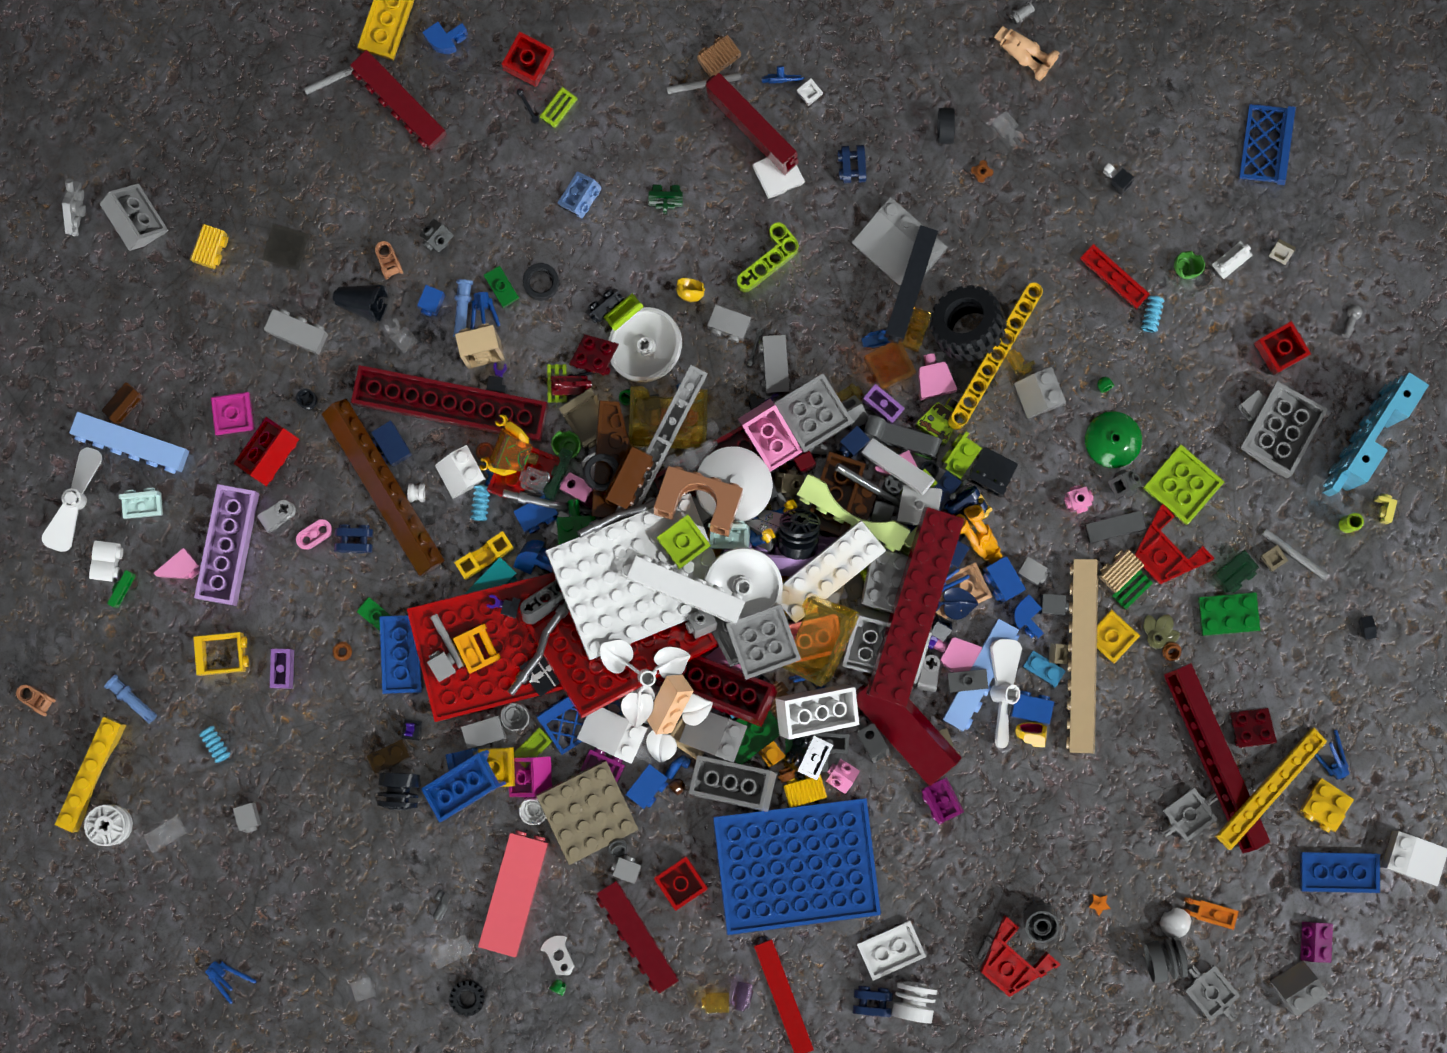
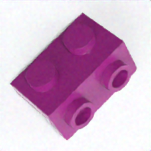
M596 747L594 750L589 749L581 771L605 760L618 783L625 767L622 764L623 760L613 755L612 758L604 756L605 752Z
M947 777L921 790L922 798L929 805L932 818L937 821L938 825L964 812Z
M1302 922L1301 961L1331 963L1333 923Z

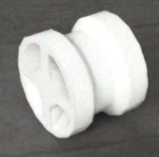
M424 483L419 485L408 484L407 494L409 502L419 501L424 503Z

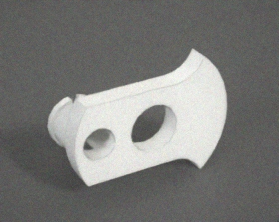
M565 936L549 938L544 942L540 950L547 953L556 975L567 976L571 974L575 966L566 948L565 942L567 937ZM557 950L564 952V957L560 961L554 959V953ZM567 965V966H568L567 970H566V971H562V970H563V967Z

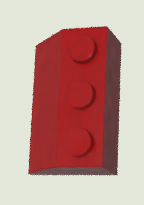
M265 417L233 464L267 486L273 480L280 466L285 463L287 456L296 447L299 438L268 417Z

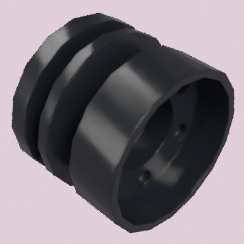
M792 509L783 513L779 521L778 550L780 553L794 560H804L814 556L818 550L820 519L818 516L805 509Z
M379 772L378 785L387 787V791L378 793L377 796L386 797V801H377V806L391 810L418 808V803L409 801L410 798H419V795L410 793V789L419 787L420 775Z

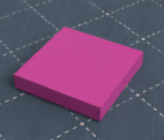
M249 392L211 397L216 436L254 430Z

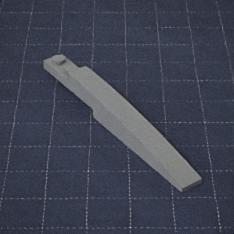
M691 364L646 450L647 453L653 456L652 460L654 462L649 471L646 470L643 476L645 478L644 483L640 489L637 488L634 494L636 495L635 501L628 508L642 504L708 374ZM618 505L615 512L623 510L625 508ZM627 516V517L620 518V519H618V520H616V521L610 523L609 525L614 524V523H616V522H619V521H621V520H624V519H626V518H629V517H631V516Z

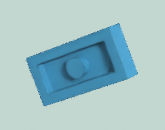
M1035 651L1030 653L1022 666L1053 687L1058 685L1066 672L1056 664L1049 663L1048 659Z

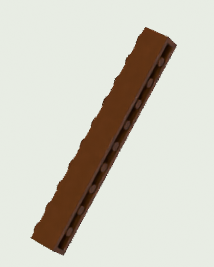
M347 398L332 403L322 413V416L419 577L433 571L445 561Z

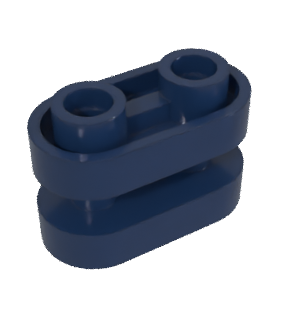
M856 145V151H850L849 146H841V150H838V161H842V168L839 169V180H843V184L851 183V177H858V183L866 182L864 145ZM857 158V169L851 170L850 159Z
M971 486L959 493L956 500H949L944 505V508L948 514H954V516L962 514L970 524L971 521L964 514L965 508L972 505H980L985 514L988 505L983 498H979L980 492L977 487Z
M340 524L339 528H335V537H340V543L334 544V552L373 553V545L367 544V538H373V529H370L369 525H358V528H350L351 525ZM348 538H360L359 544L348 543Z
M858 986V989H854V998H859V1005H853L852 1013L891 1017L892 1009L886 1008L887 1001H893V993L889 992V988L879 987L878 991L870 990L869 986ZM867 999L879 1000L878 1007L867 1006Z

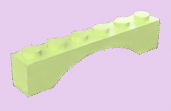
M811 474L807 475L797 493L800 496V501L808 505L810 503L815 504L818 511L827 514V512L833 514V519L842 524L844 521L851 524L850 528L862 520L874 536L885 543L884 547L894 552L895 549L900 551L911 529L895 520L873 522L850 514L836 502L826 482Z

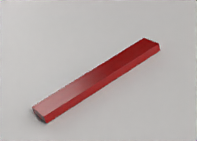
M770 939L755 945L754 948L794 1053L814 1051L773 940Z

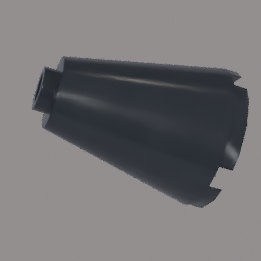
M383 285L338 287L333 292L332 298L335 305L371 322L377 323V321H381L387 310L388 304H385L384 301L385 297L388 298V291Z

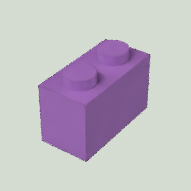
M876 384L862 400L866 406L890 424H893L905 409Z
M271 649L270 688L293 689L294 650Z

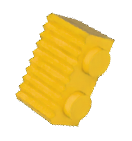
M203 224L190 260L193 263L215 270L216 265L219 266L222 255H220L222 248H225L228 243L227 233Z
M804 775V780L798 781L797 778L786 781L787 785H783L789 808L827 798L821 775H819L818 780Z

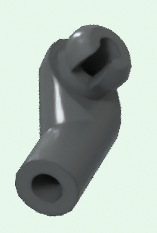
M439 890L435 899L439 900L440 903L433 914V918L441 921L448 909L449 895L447 892Z

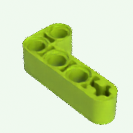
M777 222L770 227L769 237L776 246L738 276L737 287L741 292L745 293L754 289L797 254L798 241L784 224ZM780 229L783 235L777 237L773 234V231ZM791 243L795 246V249L787 251L785 245ZM773 255L779 256L780 261L778 263L771 262L770 257ZM757 267H763L765 269V273L759 275L755 272V269ZM742 279H744L745 281L750 279L749 285H742Z

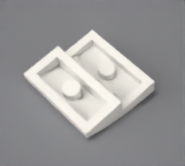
M768 157L752 165L768 199L784 194L787 190L805 183L797 165L786 175Z

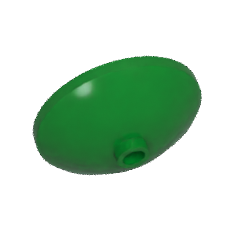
M1116 411L1105 412L1094 418L1087 427L1085 447L1089 456L1097 464L1106 468H1121L1130 464L1138 456L1142 447L1141 430L1130 416ZM1113 435H1117L1119 437V440L1114 441L1112 438Z

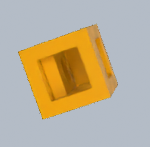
M774 741L758 752L769 768L785 757Z

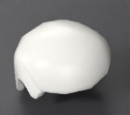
M527 797L521 802L519 816L523 822L529 825H540L546 819L536 797Z
M1173 908L1169 912H1164L1160 920V927L1166 936L1180 938L1187 934L1192 920L1185 910Z

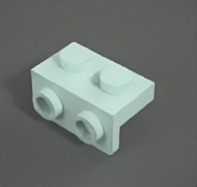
M145 488L143 492L137 493L136 490H126L124 494H119V499L122 500L123 519L163 515L161 492L155 491V488Z
M734 521L729 537L710 532L711 546L709 548L728 550L742 547L749 548L750 526L745 524L744 521Z

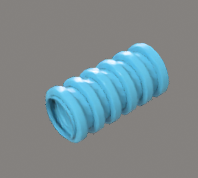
M1148 296L1147 300L1149 302L1146 303L1148 307L1145 308L1146 313L1143 316L1145 319L1142 320L1144 325H1141V329L1147 332H1157L1158 320L1161 319L1159 315L1162 314V303L1165 300L1158 296Z
M474 486L475 492H473V495L475 497L472 498L474 503L471 510L473 515L470 516L472 520H487L486 515L488 511L486 510L489 508L487 503L490 501L488 499L490 497V493L487 491L488 486Z
M210 726L201 731L199 736L203 737L202 741L206 742V747H209V753L212 752V758L215 757V763H219L227 759L231 753L226 751L227 747L223 746L224 742L220 741L221 737L217 736L218 732L214 731L215 727Z

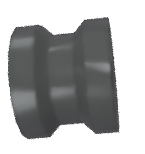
M890 475L884 481L882 489L896 497L903 489L904 483Z

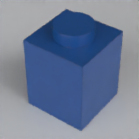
M426 285L417 305L421 310L420 313L429 317L432 314L437 316L446 296L444 292Z

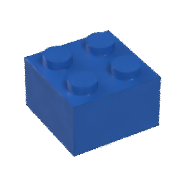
M1007 556L982 570L984 572L982 576L986 584L992 586L994 590L992 594L997 602L1000 600L1001 603H1004L1026 590Z

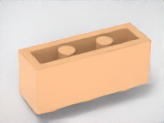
M683 675L666 676L654 700L653 711L647 722L656 735L672 733L693 693V689Z

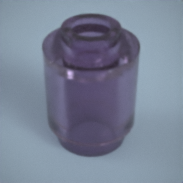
M738 981L731 1000V1004L734 1005L733 1009L745 1012V1008H750L754 992L752 984Z

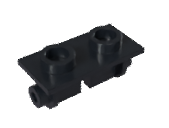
M615 288L608 289L603 293V298L598 302H592L588 306V310L585 313L589 316L593 315L590 318L594 323L601 322L604 319L603 317L608 314V311L605 309L606 307L613 310L624 300L621 294L616 295L619 293V290Z

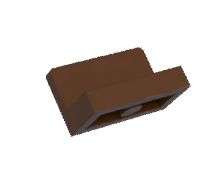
M125 382L104 406L102 412L115 424L120 425L144 396Z

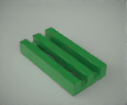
M1139 570L1112 597L1126 610L1153 582ZM1140 576L1141 579L1125 595L1119 598L1118 595ZM1145 581L1146 584L1125 604L1123 601Z

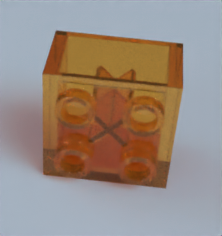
M891 342L864 357V361L876 384L884 391L914 377L917 373L901 342L898 344Z

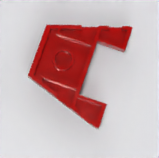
M1164 504L1159 507L1134 554L1144 564L1143 568L1159 585L1215 559L1204 546L1200 547L1187 559L1168 539L1161 529L1175 516Z
M1004 915L980 968V972L1010 997L1030 985V982L1038 977L1045 976L1048 971L1058 968L1061 964L1048 952H1045L1034 966H1031L1006 944L1019 927Z

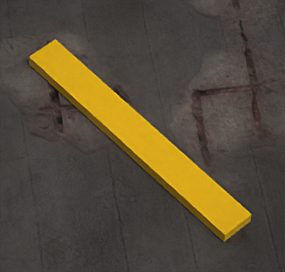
M1314 727L1311 728L1215 837L1228 850H1232L1325 745L1327 740Z

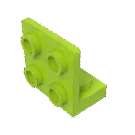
M967 431L964 435L959 434L952 444L955 447L953 451L949 449L941 460L944 462L941 467L959 480L982 449L967 438L969 435Z

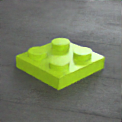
M688 514L656 537L678 569H681L711 546Z

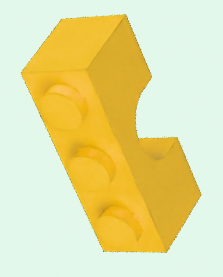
M502 531L488 540L484 546L474 552H469L454 563L464 579L468 580L496 562L499 557H504L515 548Z

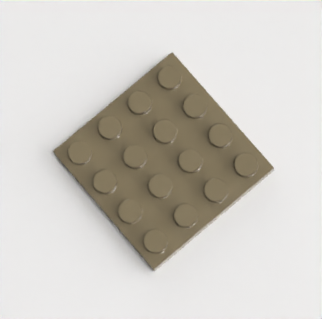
M605 760L536 794V798L569 865L608 846L611 841L622 839L639 830Z

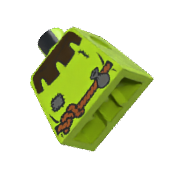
M949 398L944 406L937 402L916 423L915 427L925 434L942 439L941 445L945 447L954 430L949 426L948 419L958 402L952 398ZM954 416L956 422L958 421L959 416Z

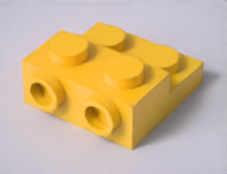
M1319 778L1299 810L1304 813L1302 816L1307 820L1318 822L1320 824L1319 827L1325 832H1336L1346 817L1345 813L1354 799L1323 778Z

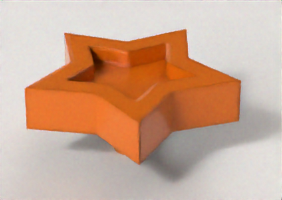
M1093 894V902L1088 907L1095 909L1098 916H1100L1103 910L1111 909L1106 903L1107 895L1098 897Z

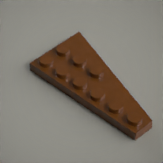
M600 400L595 455L608 454L614 457L620 464L630 444L620 403ZM605 461L596 462L594 466V481L599 484L609 482L613 476L612 466ZM593 489L591 517L605 518L615 513L618 505L604 498L606 490L596 491Z

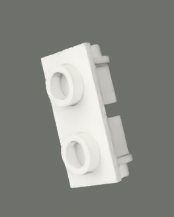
M1240 241L1215 261L1212 266L1225 279L1253 256L1249 251L1251 248L1248 244L1244 245Z

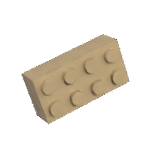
M486 323L479 325L478 329L471 330L470 328L459 330L458 334H455L460 357L468 369L505 360L500 338L493 325Z

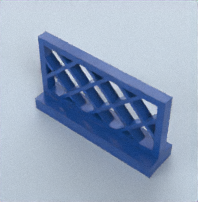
M1249 104L1239 179L1275 182L1277 185H1285L1296 107L1288 106V108ZM1259 110L1265 116L1256 122L1252 117V111ZM1275 112L1283 113L1282 120L1277 124L1270 117ZM1268 119L1273 127L1265 132L1259 124ZM1257 127L1262 135L1254 140L1249 133L1253 128ZM1276 129L1280 134V138L1273 142L1267 134ZM1263 137L1270 143L1264 150L1256 143ZM1252 145L1260 152L1253 158L1247 153V149ZM1273 147L1278 154L1274 159L1270 160L1265 152ZM1263 155L1268 163L1259 168L1254 160ZM1250 163L1257 169L1252 175L1244 174L1245 167ZM1271 165L1275 170V177H1268L1262 171Z
M568 695L536 715L561 755L583 742L579 739L573 742V738H577V735H574L576 724L583 725V723L577 722L578 712H576L575 721L564 719L565 711L568 709L576 710ZM618 699L611 703L616 704L621 710V703ZM622 710L617 713L621 716L624 715ZM552 720L561 721L559 731L550 730L547 723ZM563 722L574 724L572 734L561 732ZM560 735L571 737L570 745L562 749L559 744Z

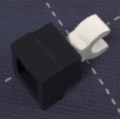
M1110 163L1103 168V173L1113 178L1111 184L1121 195L1134 182V176L1123 168L1117 172Z

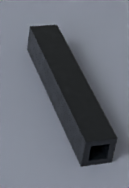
M922 225L919 227L884 336L888 338L889 342L903 343L938 230Z

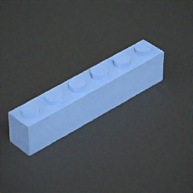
M80 412L76 413L69 432L75 436L74 440L85 443L86 440L91 441L94 447L103 449L104 446L111 448L110 452L121 455L122 452L129 454V459L138 462L140 459L147 461V465L156 468L158 465L164 466L165 471L173 474L176 471L182 473L189 454V450Z
M1000 619L996 620L970 670L986 669L988 689L956 692L942 718L943 722L961 732L964 729L968 730L973 722V719H971L973 713H978L982 706L981 698L983 695L987 696L992 687L989 685L992 678H994L990 645L997 639L1017 641L1019 635H1017L1019 630Z

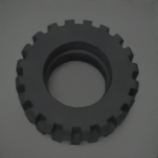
M967 285L966 288L960 286L957 287V290L948 291L945 297L942 296L939 299V303L934 305V313L930 314V329L940 349L950 358L956 357L959 361H964V359L974 361V358L978 357L981 359L986 353L990 354L994 351L993 348L995 346H999L1001 343L1000 338H1004L1006 333L1004 330L1007 327L1006 317L997 298L993 296L992 292L980 286L976 288L974 285ZM973 313L983 315L981 323L975 329L966 333L953 332L955 324L965 315Z

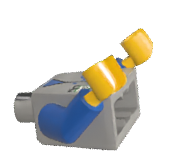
M793 499L788 500L784 507L778 510L769 511L764 509L758 516L745 522V524L750 526V543L753 546H760L767 551H771L778 542L780 517L786 511L797 508Z

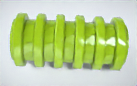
M1358 513L1349 514L1340 519L1339 528L1345 533L1356 531L1362 528L1364 519Z

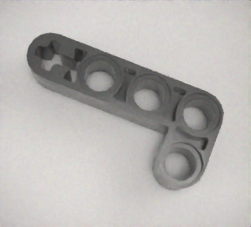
M869 415L864 429V433L870 440L874 438L882 444L906 451L909 450L912 453L933 459L937 458L942 443L940 438L887 423L884 419L874 415Z
M557 579L521 603L520 610L525 623L534 624L556 610L559 605H563L565 599L562 592H559L561 589Z

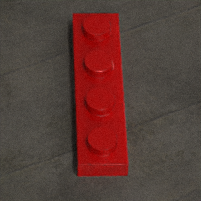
M1094 244L1080 258L1082 262L1135 309L1150 295Z

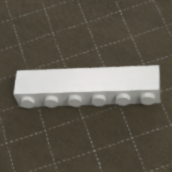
M647 556L635 557L627 580L732 624H737L745 605L742 596L736 593H732V595L724 593L725 589L716 585L713 588L707 586V582L700 578L695 580L688 578L689 574L678 570L677 573L669 570L670 566L664 563L654 564L651 562L652 559Z

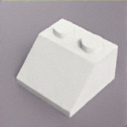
M467 445L450 453L435 465L453 499L473 489L474 486L486 482Z

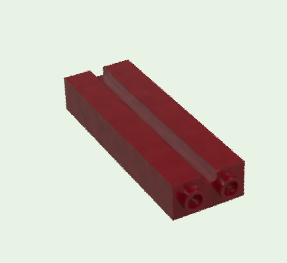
M720 73L716 76L712 75L707 80L705 86L711 101L784 175L790 172L799 163L797 151Z
M863 684L856 690L857 706L929 786L933 785L962 759L958 752L910 699L905 707L867 695L868 685L865 686Z

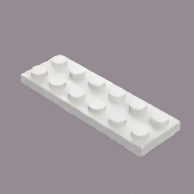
M860 520L783 582V591L779 605L781 604L790 618L797 623L886 551L885 547L864 522Z

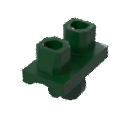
M652 185L651 191L648 193L649 206L663 209V214L666 215L667 209L683 207V192H681L679 185H671L670 191H662L661 185Z

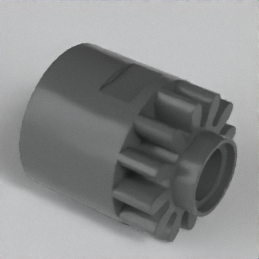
M1041 899L1037 903L1033 900V904L1026 905L1027 909L1023 912L1026 933L1035 942H1050L1059 932L1056 911L1050 902L1046 904Z

